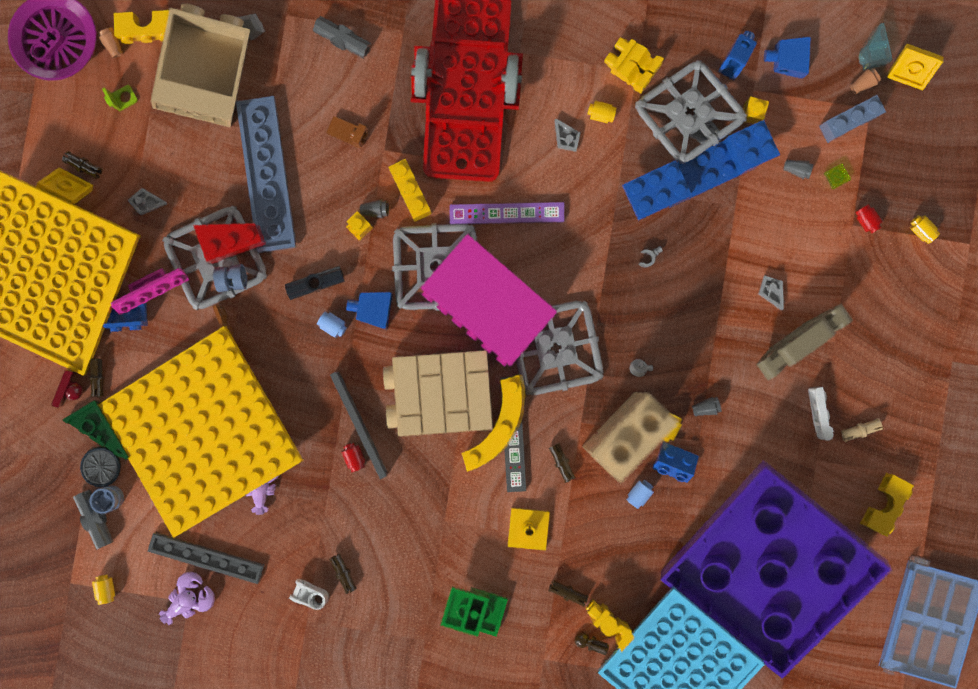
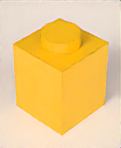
M750 96L743 108L747 115L745 122L756 124L764 120L769 101Z

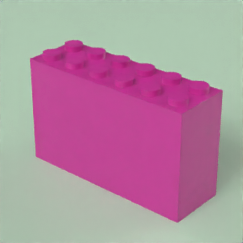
M468 234L421 286V289L424 291L422 295L429 302L435 301L438 304L437 308L444 315L449 313L453 316L451 320L459 328L464 326L468 329L466 334L474 341L478 338L483 342L481 347L489 354L493 351L498 355L496 360L503 366H506V364L511 366L557 313L554 308Z

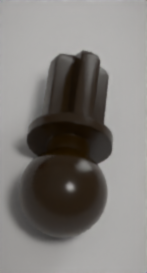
M580 632L575 636L574 641L579 648L588 646V651L591 652L593 650L603 655H606L609 651V644L597 640L594 636L590 639L584 632Z

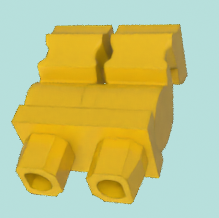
M620 37L614 47L621 52L620 56L617 57L610 52L605 58L604 63L611 68L613 75L625 81L627 85L633 86L635 91L642 94L661 67L664 58L660 56L651 58L646 47L636 43L633 39L627 41Z
M593 599L585 607L595 627L598 628L600 626L601 631L606 636L615 634V640L621 652L635 638L628 623L619 617L615 619L613 613L604 603L599 605Z

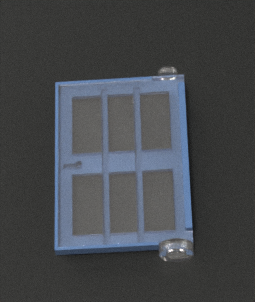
M911 555L906 566L879 666L883 668V672L890 675H895L896 671L956 689L978 614V580L930 567L931 561Z

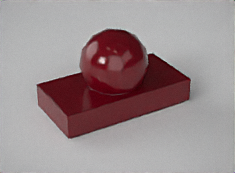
M70 369L64 371L51 403L53 407H61L65 398L75 401L82 396L83 389L81 385L77 382H72L75 374L74 371Z

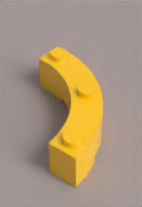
M523 375L500 380L503 399L499 419L492 432L482 443L462 453L467 472L497 457L516 435L524 414L526 394Z

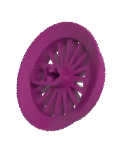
M27 0L14 13L8 28V45L15 62L25 72L42 80L57 81L75 75L90 61L96 46L97 33L93 18L89 11L77 0ZM50 11L52 17V25L46 15V13ZM58 12L61 14V17H60L59 22H58ZM40 16L46 24L47 29L36 21ZM34 23L43 33L31 30L32 24ZM81 31L84 33V35H76ZM28 34L39 37L38 39L27 40ZM86 41V44L83 46L73 42ZM67 46L82 50L81 56L79 57ZM65 50L76 58L77 61L72 64ZM61 55L67 65V67L63 69ZM55 60L56 70H51ZM42 63L45 64L44 69L39 67Z

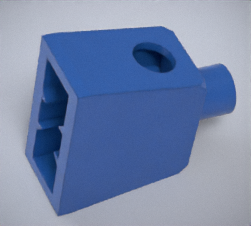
M745 31L744 34H739L718 70L719 73L732 80L736 79L747 64L757 44L753 40L755 35L752 32Z
M811 37L780 40L775 45L774 50H765L764 62H774L773 71L775 73L803 79L809 74Z
M390 292L360 293L359 301L348 299L346 310L357 312L356 320L387 330L393 294Z

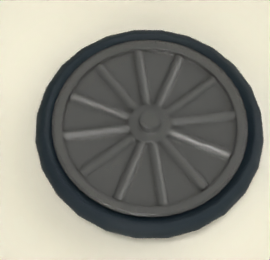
M96 447L89 450L83 456L80 463V471L83 479L88 484L95 487H106L118 478L121 464L118 456L113 451L105 447Z

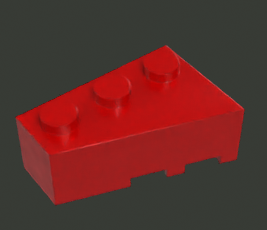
M255 223L193 225L205 260L211 264L266 245L261 228Z

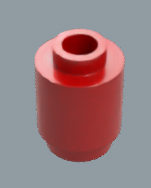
M869 204L855 212L858 216L856 217L866 233L870 231L872 234L882 228L880 225L883 223L882 219L874 207L871 208Z
M352 442L343 446L344 450L341 453L347 468L351 472L366 467L364 463L365 458L359 444L355 445Z

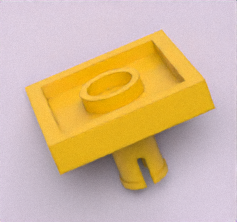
M906 44L889 70L887 78L923 90L943 63V56Z
M60 167L38 181L36 185L37 188L72 204H76L92 192L93 189L92 184Z
M511 507L508 547L546 550L550 512Z

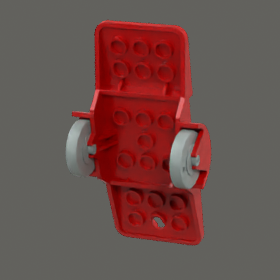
M435 0L430 47L414 46V62L411 73L412 96L410 102L426 103L423 171L430 178L493 182L498 178L504 109L519 110L523 53L508 52L511 0ZM465 159L467 166L464 169H459L456 166L457 160Z

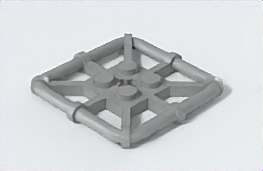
M701 60L688 64L670 78L666 77L660 85L642 96L635 104L639 115L653 131V136L659 139L672 157L681 164L694 159L712 145L716 146L719 144L722 138L740 127L747 119L743 108L727 90L728 87L722 84ZM695 70L692 88L680 95L673 84ZM700 71L716 88V91L705 98L697 89ZM666 89L675 98L668 105L647 103ZM722 96L736 114L717 112L709 103ZM687 109H694V115H686ZM647 111L666 113L671 122L659 128ZM714 119L733 121L715 135L706 127ZM675 127L684 136L681 153L665 135ZM701 130L707 140L686 154L689 136Z
M235 206L223 208L201 219L196 218L194 222L172 231L163 238L165 251L174 270L182 269L172 245L191 251L196 264L182 269L187 275L199 269L202 275L203 283L197 298H195L188 281L181 284L189 303L195 310L207 308L229 297L232 299L236 297V294L258 285L267 278L266 268L260 254L257 252V248L252 249L250 253L258 271L245 267L247 273L256 276L248 280L247 288L242 290L231 288L230 291L222 292L204 300L210 282L214 281V268L226 266L229 269L231 265H238L240 263L236 256L219 261L218 263H208L205 260L200 244L191 247L174 240L195 230L193 225H206L226 215L228 217L225 224H232L234 218L237 224H246Z
M432 223V225L405 226L394 231V266H392V271H394L395 298L400 309H435L440 311L435 301L432 303L408 301L434 273V269L430 267L434 265L435 261L438 262V265H441L467 234L477 242L475 227L467 224L437 225V223ZM464 232L451 247H438L437 233ZM432 233V247L419 248L404 234ZM401 239L416 251V265H402ZM417 270V284L403 298L402 271Z
M573 301L551 306L557 313L576 308L578 310L565 327L554 329L553 320L551 319L548 322L549 330L539 332L534 338L537 350L523 352L516 359L518 373L523 375L526 395H539L558 390L567 391V388L591 384L603 378V364L598 346L599 337H596L591 310L586 301ZM583 312L589 339L574 342L572 327ZM554 342H557V345H561V349H559L557 354L550 349V347H553ZM590 343L596 370L578 360L575 346ZM538 354L540 369L529 384L523 357ZM577 364L592 375L566 381L563 366ZM558 368L559 383L533 388L544 370Z

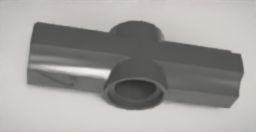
M322 16L317 18L313 32L328 39L341 50L346 49L363 59L367 56L371 47L370 42L355 35L352 30L344 25L339 24L338 26Z
M87 490L73 498L81 514V525L89 532L97 550L114 541L106 525L107 518L105 513L100 514L92 509L90 506L92 492Z

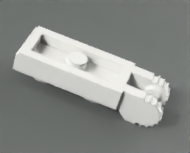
M810 387L808 392L817 437L820 440L829 441L833 438V428L829 426L828 421L830 414L826 409V392L823 390V387Z

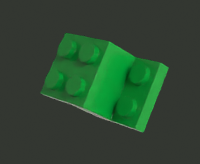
M452 586L440 626L477 637L479 632L497 637L508 598L471 587L470 591Z

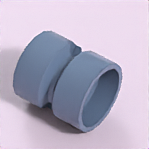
M243 264L231 265L229 269L226 266L214 268L213 280L217 292H227L231 288L234 290L247 288V273Z
M113 485L97 489L90 497V506L95 512L100 514L111 512L121 507L124 501V493L120 488Z

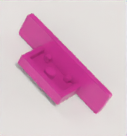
M161 268L129 284L130 293L111 302V306L121 315L176 286H180L188 281L189 278L181 268L168 274Z

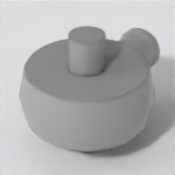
M636 359L631 362L629 369L634 376L642 377L647 371H652L653 366L647 365L640 359Z

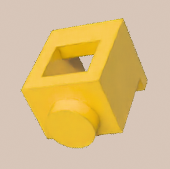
M358 211L346 221L348 223L346 228L359 241L373 228Z

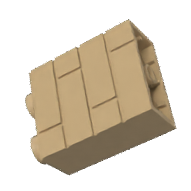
M181 4L180 10L170 8L151 98L153 109L231 127L250 29L243 28L244 21L235 16L223 14L220 16L219 21L204 17L205 11L202 8L191 4Z
M486 351L392 358L393 366L383 367L385 390L395 389L396 405H386L387 427L397 428L398 436L492 429Z
M634 392L596 431L597 434H593L582 447L621 483L678 422L649 394Z

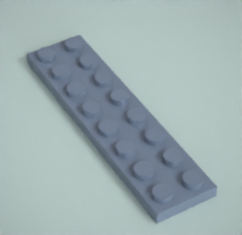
M270 96L236 101L253 223L260 226L266 245L257 248V252L263 253L297 248L275 97Z

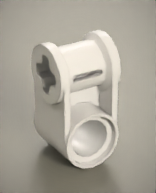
M302 579L296 580L295 590L289 597L290 600L315 610L321 609L329 600V594L326 590ZM315 595H320L323 602L317 603L314 598Z

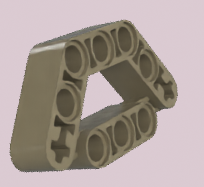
M839 304L808 320L766 351L756 365L765 378L770 380L780 374L787 365L790 367L827 342L836 335V331L847 326L853 319L844 306Z

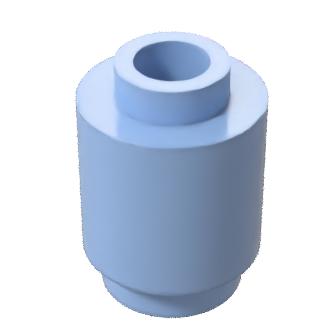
M324 312L317 322L320 329L334 338L342 337L347 329L345 326L346 322L331 312Z
M639 480L628 493L626 500L637 509L640 506L643 507L654 493L652 490L653 486L646 480H643V482Z

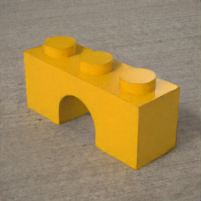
M170 10L152 11V21L145 27L139 26V18L133 12L114 13V36L125 44H132L133 41L151 43L152 40H160L163 42Z
M406 159L389 166L388 168L414 221L416 222L431 215V210Z
M886 473L878 488L879 491L887 496L888 502L886 507L882 510L868 507L860 524L888 537L895 528V521L903 513V506L906 500L911 497L914 485L893 474Z

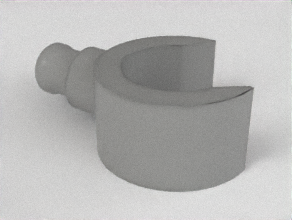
M658 246V248L653 250L641 251V253L650 255L651 262L649 264L639 263V265L644 268L653 265L655 257L663 251L662 248Z

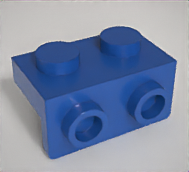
M146 303L121 315L112 308L107 324H103L104 328L110 329V332H120L125 327H129V330H142L141 326H148Z
M663 442L657 461L653 464L652 469L657 470L660 474L674 477L677 481L687 483L695 474L699 456Z

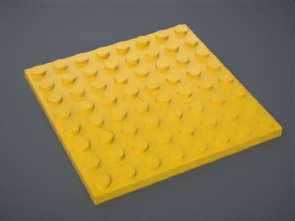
M0 170V337L83 376L87 375L90 368V360L94 358L105 329L103 324H107L112 311L111 302L117 298L140 235Z
M223 326L98 404L129 456L130 463L173 538L304 461L227 326Z

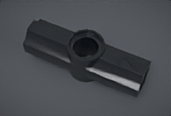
M337 266L285 284V289L289 299L293 300L343 283L345 279L341 267ZM314 278H318L320 282L316 288L311 287V281Z

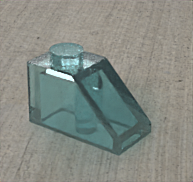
M884 23L879 24L872 31L859 52V62L863 66V70L885 66L893 60Z

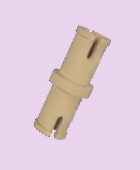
M877 418L842 430L841 435L843 440L848 442L858 437H867V434L883 430L880 419Z

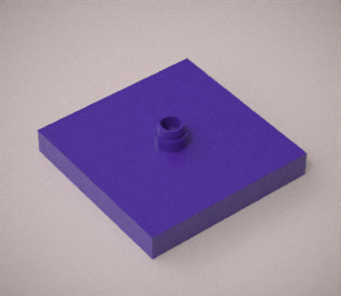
M763 460L661 570L660 580L670 588L675 587L760 657L769 669L783 678L892 569L883 556Z

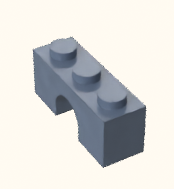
M878 95L827 120L819 128L827 143L858 126H862L881 116L886 110Z

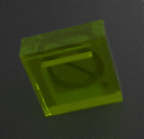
M842 163L824 173L832 190L851 180Z

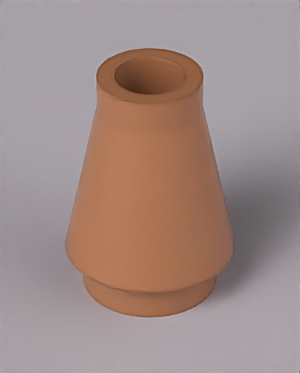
M113 28L101 30L98 33L100 36L99 40L111 54V57L117 58L123 55L119 39L114 36Z
M874 68L867 69L850 85L852 92L857 95L864 90L878 85V82L881 81L880 75Z

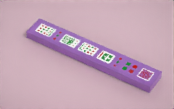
M564 202L450 205V224L564 222Z

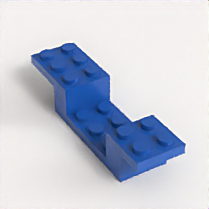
M762 120L729 135L724 141L716 146L709 147L694 159L684 162V164L675 160L623 184L622 187L639 221L743 175L759 165L778 157L780 153L765 121Z

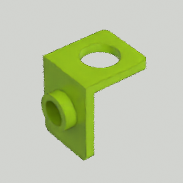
M126 85L113 93L105 87L102 88L106 103L109 107H114L119 112L138 102L130 85ZM123 92L130 93L131 98L128 102L121 101L120 96Z

